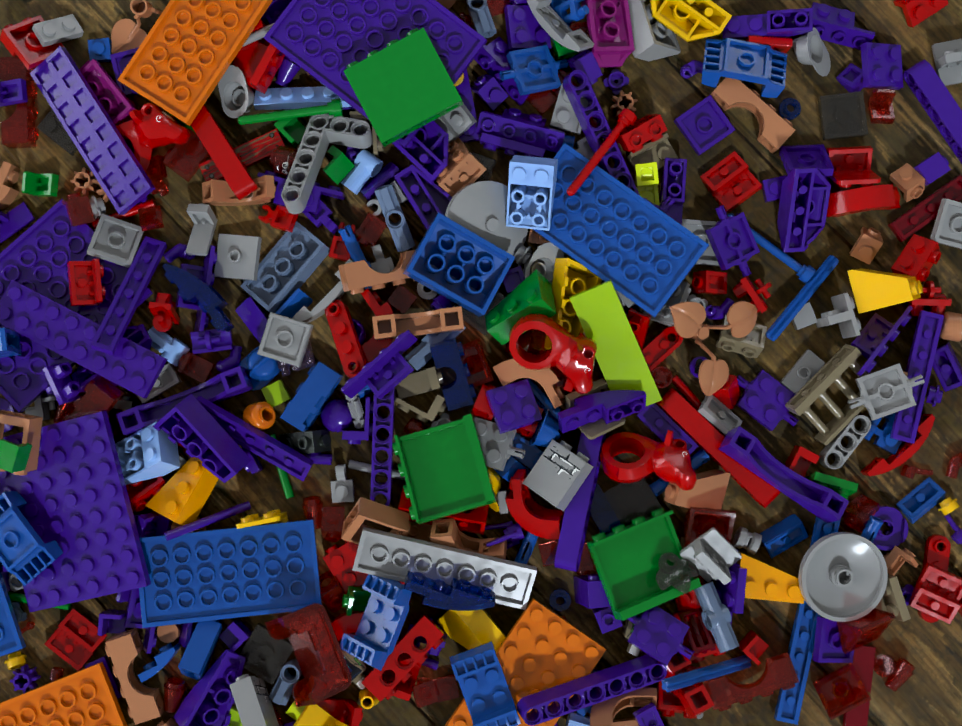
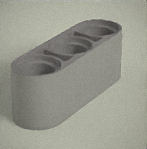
M857 415L837 435V438L822 449L819 454V463L829 469L840 468L871 428L870 419L864 415ZM857 419L861 421V428L859 430H856L854 427ZM844 436L848 438L846 447L841 445V439ZM833 453L835 456V461L833 464L830 465L827 461L828 455Z

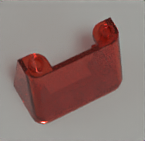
M318 603L311 604L265 622L268 633L273 639L281 640L289 637L304 679L296 682L292 688V695L297 707L315 705L346 690L350 686L352 680L351 673L324 606Z

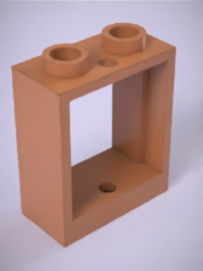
M0 410V440L3 439L4 424L24 427L22 444L29 443L32 445L26 469L14 472L13 474L27 475V472L37 470L43 417Z
M360 497L343 522L341 539L359 545L363 527L376 529L362 524L365 519L392 528L389 533L407 536L411 529V523H409L410 513Z

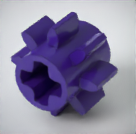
M25 664L21 667V670L17 668L13 671L15 677L10 682L15 687L14 691L23 690L24 694L30 688L35 689L38 687L36 681L41 676L36 672L37 667L28 668V665Z

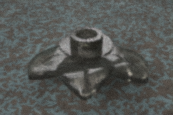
M664 553L658 561L660 569L656 574V582L661 590H665L672 585L678 591L687 594L691 586L690 577L698 576L699 571L690 560L679 559L673 553ZM667 560L672 561L674 565H668Z

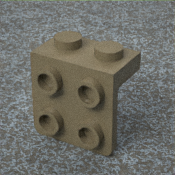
M601 378L593 382V387L588 393L580 394L572 391V393L570 392L565 395L566 409L574 407V399L607 391V382ZM625 417L608 424L602 418L578 428L588 439L592 440L624 425Z

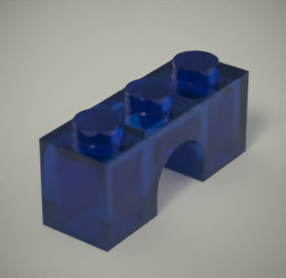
M456 338L431 344L430 350L436 369L450 367L456 373V378L451 384L442 386L448 411L474 404L473 397L477 396L473 384H468L467 377L471 375L467 363H462L461 356L465 354L461 342L457 343Z

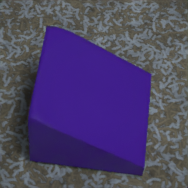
M852 63L836 77V80L853 96L863 89L862 69Z

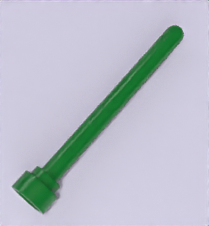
M340 98L331 99V102H327V105L240 116L238 123L246 125L328 113L329 116L340 117L343 116V107Z

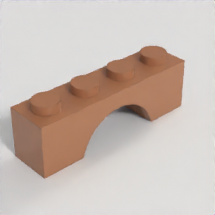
M725 77L711 93L717 105L724 111L740 107L752 112L759 123L757 141L772 154L795 131L788 119L781 118L771 104L763 102L758 92L754 89H749L742 80Z
M415 250L400 253L397 266L389 273H379L373 270L365 260L339 265L338 268L344 292L351 291V295L364 292L365 287L372 286V290L385 288V283L392 282L393 286L405 284V279L410 277L403 274Z
M462 306L420 313L372 317L375 340L397 338L398 335L407 330L414 336L464 330Z
M137 628L112 635L105 642V652L108 657H111L113 674L119 679L121 685L120 692L122 697L126 698L130 718H133L136 725L160 717L166 707L159 688L145 686L137 679L134 673V659L144 648Z

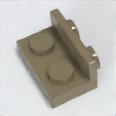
M668 133L664 134L657 141H650L641 150L635 153L631 152L628 155L627 159L634 172L635 164L657 162V169L659 170L663 168L665 158L678 159L668 141Z
M725 315L722 325H729L727 315ZM756 323L753 330L742 338L733 337L731 328L721 330L716 347L722 348L727 352L742 354L748 358H757L764 349L767 326Z
M888 574L885 593L874 608L877 619L881 623L891 619L902 622L911 619L897 576Z

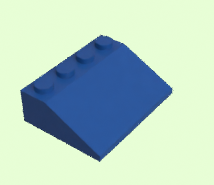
M438 212L412 255L403 274L473 314L483 316L515 257Z

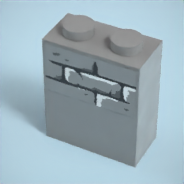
M552 439L523 484L556 508L564 511L594 467L587 463L589 458L582 453L574 454L571 452L572 446L563 440L558 443Z
M248 674L237 677L235 679L236 682L230 684V689L242 726H279L264 679L249 676Z

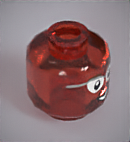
M278 146L276 150H272L270 167H273L276 174L288 176L298 149Z

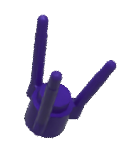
M512 521L485 526V530L506 528L503 530L504 536L486 544L487 547L507 540V549L519 544V540L525 539L521 526L518 523L513 524Z

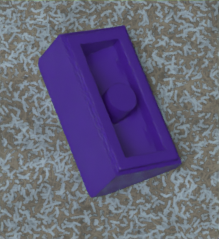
M389 162L375 177L370 178L360 192L370 201L376 196L374 190L395 180L394 175L398 174L400 169L392 162Z
M248 297L235 311L258 342L261 343L268 317L253 297Z
M949 342L938 346L933 369L946 392L962 386V367Z

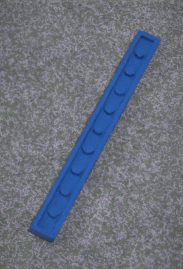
M816 516L810 547L820 538L838 532L840 520L826 523ZM805 600L804 604L798 603L774 715V719L777 721L798 725L812 659L817 616H821L812 610Z

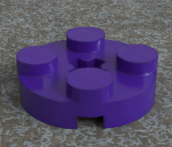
M878 506L867 511L862 521V531L870 515L880 518L883 522H886L887 526H890V530L885 531V534H882V530L879 529L873 542L878 549L892 550L895 546L906 540L908 523L897 509L889 506Z

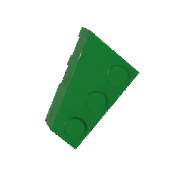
M537 269L485 315L487 331L501 345L510 341V331L521 317L529 314H543L550 318L557 314L552 284Z

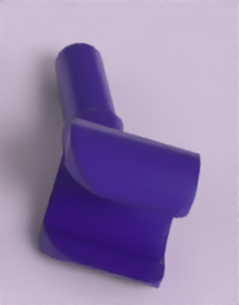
M950 514L945 515L944 517L955 531L951 536L952 540L957 544H962V529L956 525Z

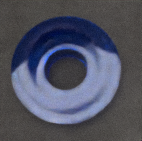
M786 98L779 105L780 115L788 120L795 119L801 112V105L794 98ZM788 105L793 106V112L788 111Z
M563 589L554 590L549 597L550 606L556 611L568 609L571 604L569 593ZM558 597L564 598L562 604L556 603Z

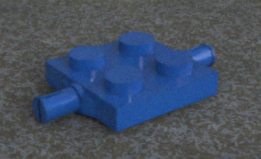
M547 45L510 51L506 55L510 70L500 71L499 76L502 81L513 78L520 96L557 89L561 86L558 70L568 68L567 59L555 61Z

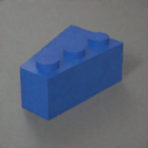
M323 362L314 363L307 373L309 375L308 378L299 385L296 390L297 394L289 401L283 414L280 416L281 419L302 432L311 429L323 407L343 378L342 374Z

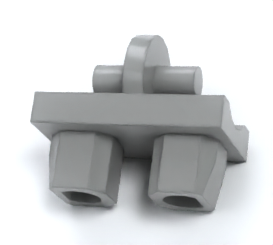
M45 391L34 401V407L25 409V414L43 417L42 421L51 420L49 410H56L55 401L57 399L54 393L46 394Z

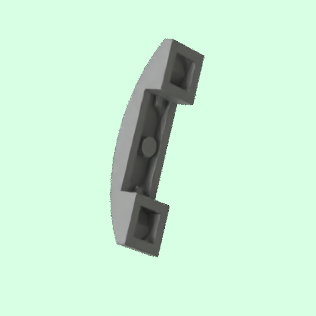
M527 0L538 23L559 44L577 52L594 46L591 39L581 29L571 30L551 8L552 0Z
M349 259L346 263H351L353 261ZM339 270L335 273L340 279L336 286L311 311L303 306L292 319L305 323L314 321L325 314V309H327L330 303L341 299L345 292Z

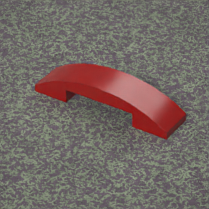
M923 414L920 417L914 444L905 442L898 448L895 455L892 454L886 460L876 457L860 472L866 476H875L891 471L906 462L919 450L927 439L935 420L934 415Z

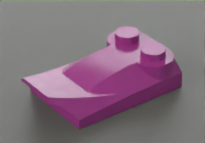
M583 0L581 6L587 5L589 8V13L586 14L589 37L594 43L591 49L599 68L623 66L627 57L635 50L628 0Z
M88 60L79 70L115 126L132 120L129 112L137 110L135 103L127 98L97 60Z

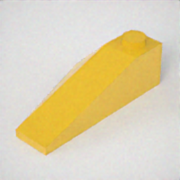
M465 596L437 620L452 640L468 650L492 641L495 651H497L506 638L475 598Z

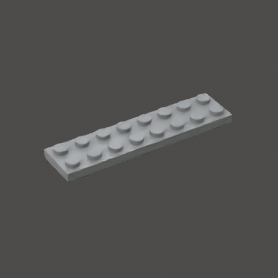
M363 527L352 569L361 573L523 610L526 609L537 574V567L368 527Z

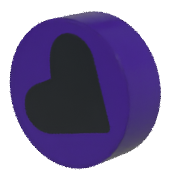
M700 356L691 360L689 371L692 376L698 378L699 367L707 358Z

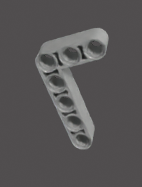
M329 114L311 116L281 193L289 213L299 214L304 211L329 143L358 149H366L373 144L372 132L367 121L342 116L334 117L333 115L329 116Z

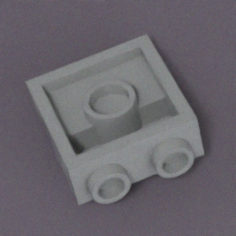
M464 103L462 106L434 120L449 134V143L455 141L477 122Z

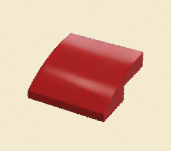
M735 151L700 176L702 182L719 205H724L727 214L762 189V184L748 170L749 166Z
M927 562L913 589L909 606L951 624L961 607L959 601L962 598V578Z
M73 608L44 645L77 671H80L108 635L98 636V627Z

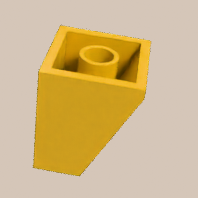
M863 268L847 271L859 314L921 298L920 293H923L920 280H916L915 276Z

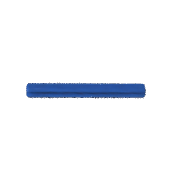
M833 255L828 256L765 334L768 339L775 341L838 265V258Z
M743 655L668 677L661 681V687L666 692H671L751 667V659Z

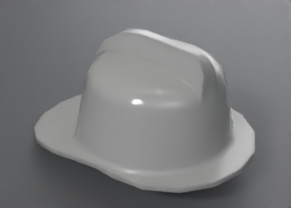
M813 27V31L794 39L792 46L798 62L804 65H813L816 72L823 77L829 74L831 61L818 30Z
M230 65L219 81L218 88L225 114L231 118H239L244 113L250 112L255 96L253 90L247 85L245 76L240 68Z
M551 242L540 245L524 265L525 279L537 269L552 284L555 259L564 258V252Z

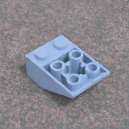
M520 155L512 157L509 162L506 226L550 231L558 159Z
M157 421L115 443L126 485L161 477L180 468L177 442L174 444L168 439L169 435L162 429L158 431L153 427Z

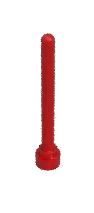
M624 108L618 115V124L567 189L569 196H573L623 130L632 127L637 121V116L631 110Z

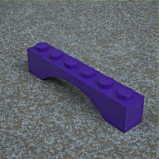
M238 366L220 373L212 379L184 392L135 406L116 415L123 435L130 436L150 424L158 422L191 393L196 399L200 395L216 404L254 388L247 369Z
M740 426L728 431L718 448L826 523L840 520L849 503L847 499L834 490L808 480L783 465L764 448L758 438Z

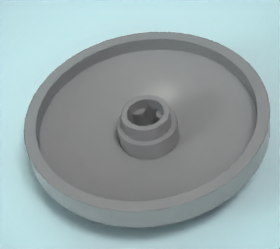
M478 181L468 184L453 196L446 209L445 216L513 256L524 245L527 238V228L506 226L508 186L502 183Z
M835 532L817 540L805 553L798 574L799 588L809 607L822 617L837 622L857 620L870 613L882 599L888 580L887 565L880 550L868 539L850 532Z

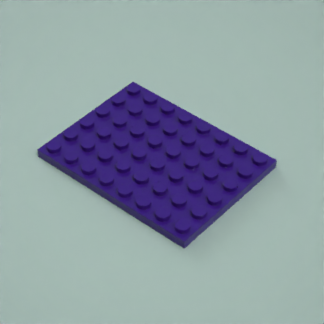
M292 0L264 36L268 43L277 48L367 119L368 117L344 73V70L347 69V65L354 61L360 62L366 59L370 52L374 50L381 51L392 40H401L407 37L406 34L415 28L420 30L424 27L453 84H455L487 42V39L436 0ZM420 128L400 138L397 142L406 148Z
M61 199L0 253V300L11 280H15L101 324L129 268L99 258L100 265H103L104 268L101 285L105 287V299L98 306H71L67 263L69 261H92L97 257L87 254L94 231ZM148 287L138 307L153 294ZM0 324V328L10 329V328H8V327H6V326ZM19 334L22 355L0 358V393L18 412L22 413L50 386L42 370L43 368L69 362L71 367H73L76 363Z
M107 410L42 427L37 470L27 472V475H14L8 471L0 472V495L5 491H17L27 502L20 511L42 541L46 544L55 540L63 552L62 555L26 586L23 585L29 612L150 585L151 581ZM23 432L3 437V439L17 445L22 444Z

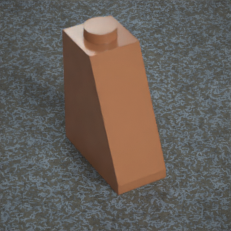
M718 469L696 473L697 481L691 490H682L676 484L669 482L665 489L664 501L673 505L720 516L731 473Z

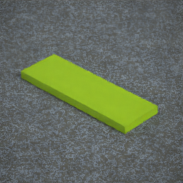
M606 281L570 296V301L586 337L593 339L597 344L595 357L610 391H644L646 393V406L661 401V394L612 281Z

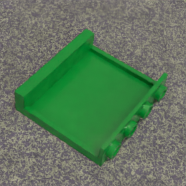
M424 27L420 30L415 28L406 34L407 37L401 40H392L383 50L370 52L366 59L360 62L354 61L347 65V69L344 70L351 87L384 147L463 105L462 99Z
M472 414L464 415L463 419L405 436H394L393 450L396 456L399 455L401 461L398 464L401 477H405L406 485H403L406 498H410L412 504L409 507L410 516L418 524L497 502Z
M656 509L651 512L652 516L637 517L631 520L632 524L626 527L624 524L612 528L613 532L606 535L605 532L592 536V541L587 542L615 619L624 621L702 586L699 578L692 576L688 563L680 556L682 547L669 516L673 514V510Z

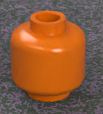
M267 402L250 404L243 412V421L259 430L269 429L275 423V410Z

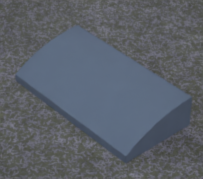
M296 221L292 233L286 232L259 263L257 281L245 280L240 287L267 311L276 313L326 258L330 248Z

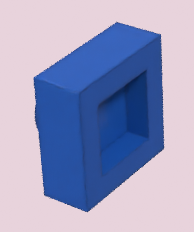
M109 37L88 40L90 61L95 59L98 63L111 62L112 41Z

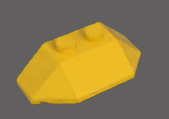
M650 0L652 17L686 42L719 35L732 17L731 14L711 0Z

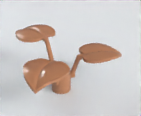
M132 0L130 9L135 14L134 18L137 24L131 19H121L115 23L111 33V53L115 54L138 48L147 36V33L140 29V18H148L152 13L161 15L163 11L153 8L152 4L147 0Z
M746 301L734 303L727 312V322L729 325L702 324L706 319V311L697 302H680L669 307L677 334L683 338L695 339V344L699 345L711 357V360L706 359L701 363L698 372L700 387L705 396H711L724 386L729 376V367L724 360H716V356L702 341L709 336V329L728 330L731 328L733 337L742 338L747 336L753 330L757 320V308L754 304Z

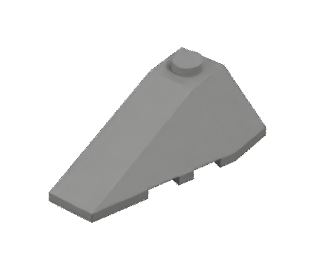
M628 0L635 48L632 52L634 57L649 62L679 54L681 50L675 33L652 17L650 0Z

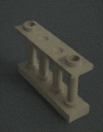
M845 344L784 405L790 412L798 416L804 414L819 431L814 439L826 446L833 442L837 435L864 408V405L850 409V405L857 403L854 402L849 405L847 403L840 409L826 393V389L832 383H835L849 400L860 397V391L856 394L841 377L848 367L856 375L862 368L857 363V358L862 353L857 347ZM864 372V373L861 375V377H863V376H865V375H868V374H867L866 372ZM817 398L834 415L827 425L810 408Z

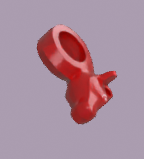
M154 103L144 104L141 110H131L129 115L132 120L116 126L124 140L130 139L134 148V156L145 172L151 164L153 148L173 143L183 145L190 139L189 130L180 125L173 116Z
M543 314L523 316L514 324L509 334V350L513 359L519 363V366L535 371L557 366L573 383L576 392L585 394L592 389V373L597 351V344L593 339L585 338V335L581 332L575 337L557 322ZM530 329L540 330L549 336L552 347L546 353L540 355L530 354L521 347L519 336Z
M672 430L667 431L665 441L662 443L636 433L621 432L608 437L602 444L600 459L603 471L610 479L619 483L638 482L652 472L663 481L674 483L682 490L693 489L697 481L696 473L691 465L686 441L673 439L674 433ZM621 453H633L641 459L633 463H621L613 459V457Z

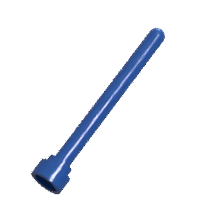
M750 227L756 243L796 271L800 281L806 284L816 272L810 265L806 266L805 264L801 265Z

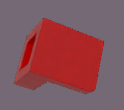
M729 375L724 386L712 394L728 409H733L740 397L736 375Z
M795 445L785 466L804 477L811 463L816 464L820 456L801 446Z
M750 630L739 642L738 647L759 666L761 662L758 658L769 645L754 631Z

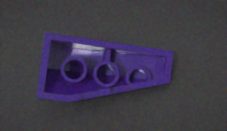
M227 649L188 693L178 708L174 719L179 726L229 725L231 719L229 712L232 703H235L230 684L235 683V679L242 675L245 656Z

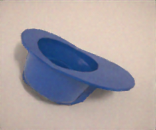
M259 346L251 351L239 364V366L247 369L254 388L252 391L260 390L279 374L284 362L258 355Z
M549 409L542 416V421L538 423L535 433L530 438V446L547 447L552 439L556 441L560 438L558 423L548 415Z

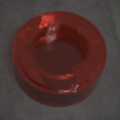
M880 654L874 659L873 669L881 677H890L896 673L897 663L891 655Z

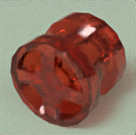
M659 366L651 371L658 388H665L671 384L673 375L668 368Z

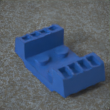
M725 38L723 40L706 39L701 83L716 88L720 76L762 84L761 97L777 98L785 88L787 54L773 50L769 45L732 38Z
M5 491L0 495V562L8 572L14 574L26 586L62 555L63 552L55 540L45 544L21 513L20 509L27 504L24 498L17 491Z
M368 574L362 589L370 592L371 596L356 634L344 633L340 649L381 671L388 656L393 652L409 612V601L413 589L396 580Z
M492 641L449 657L455 678L459 682L471 715L473 726H517L521 724Z

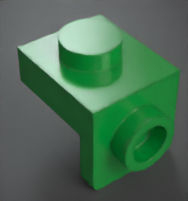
M24 171L21 191L22 193L38 197H57L59 175L53 173L37 174Z
M348 586L347 594H343L342 608L346 609V616H351L352 610L365 611L371 593L362 589V587Z

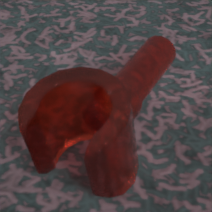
M904 465L900 475L913 479L915 473L933 475V470Z
M53 667L50 673V680L53 682L65 677L63 676L64 668Z

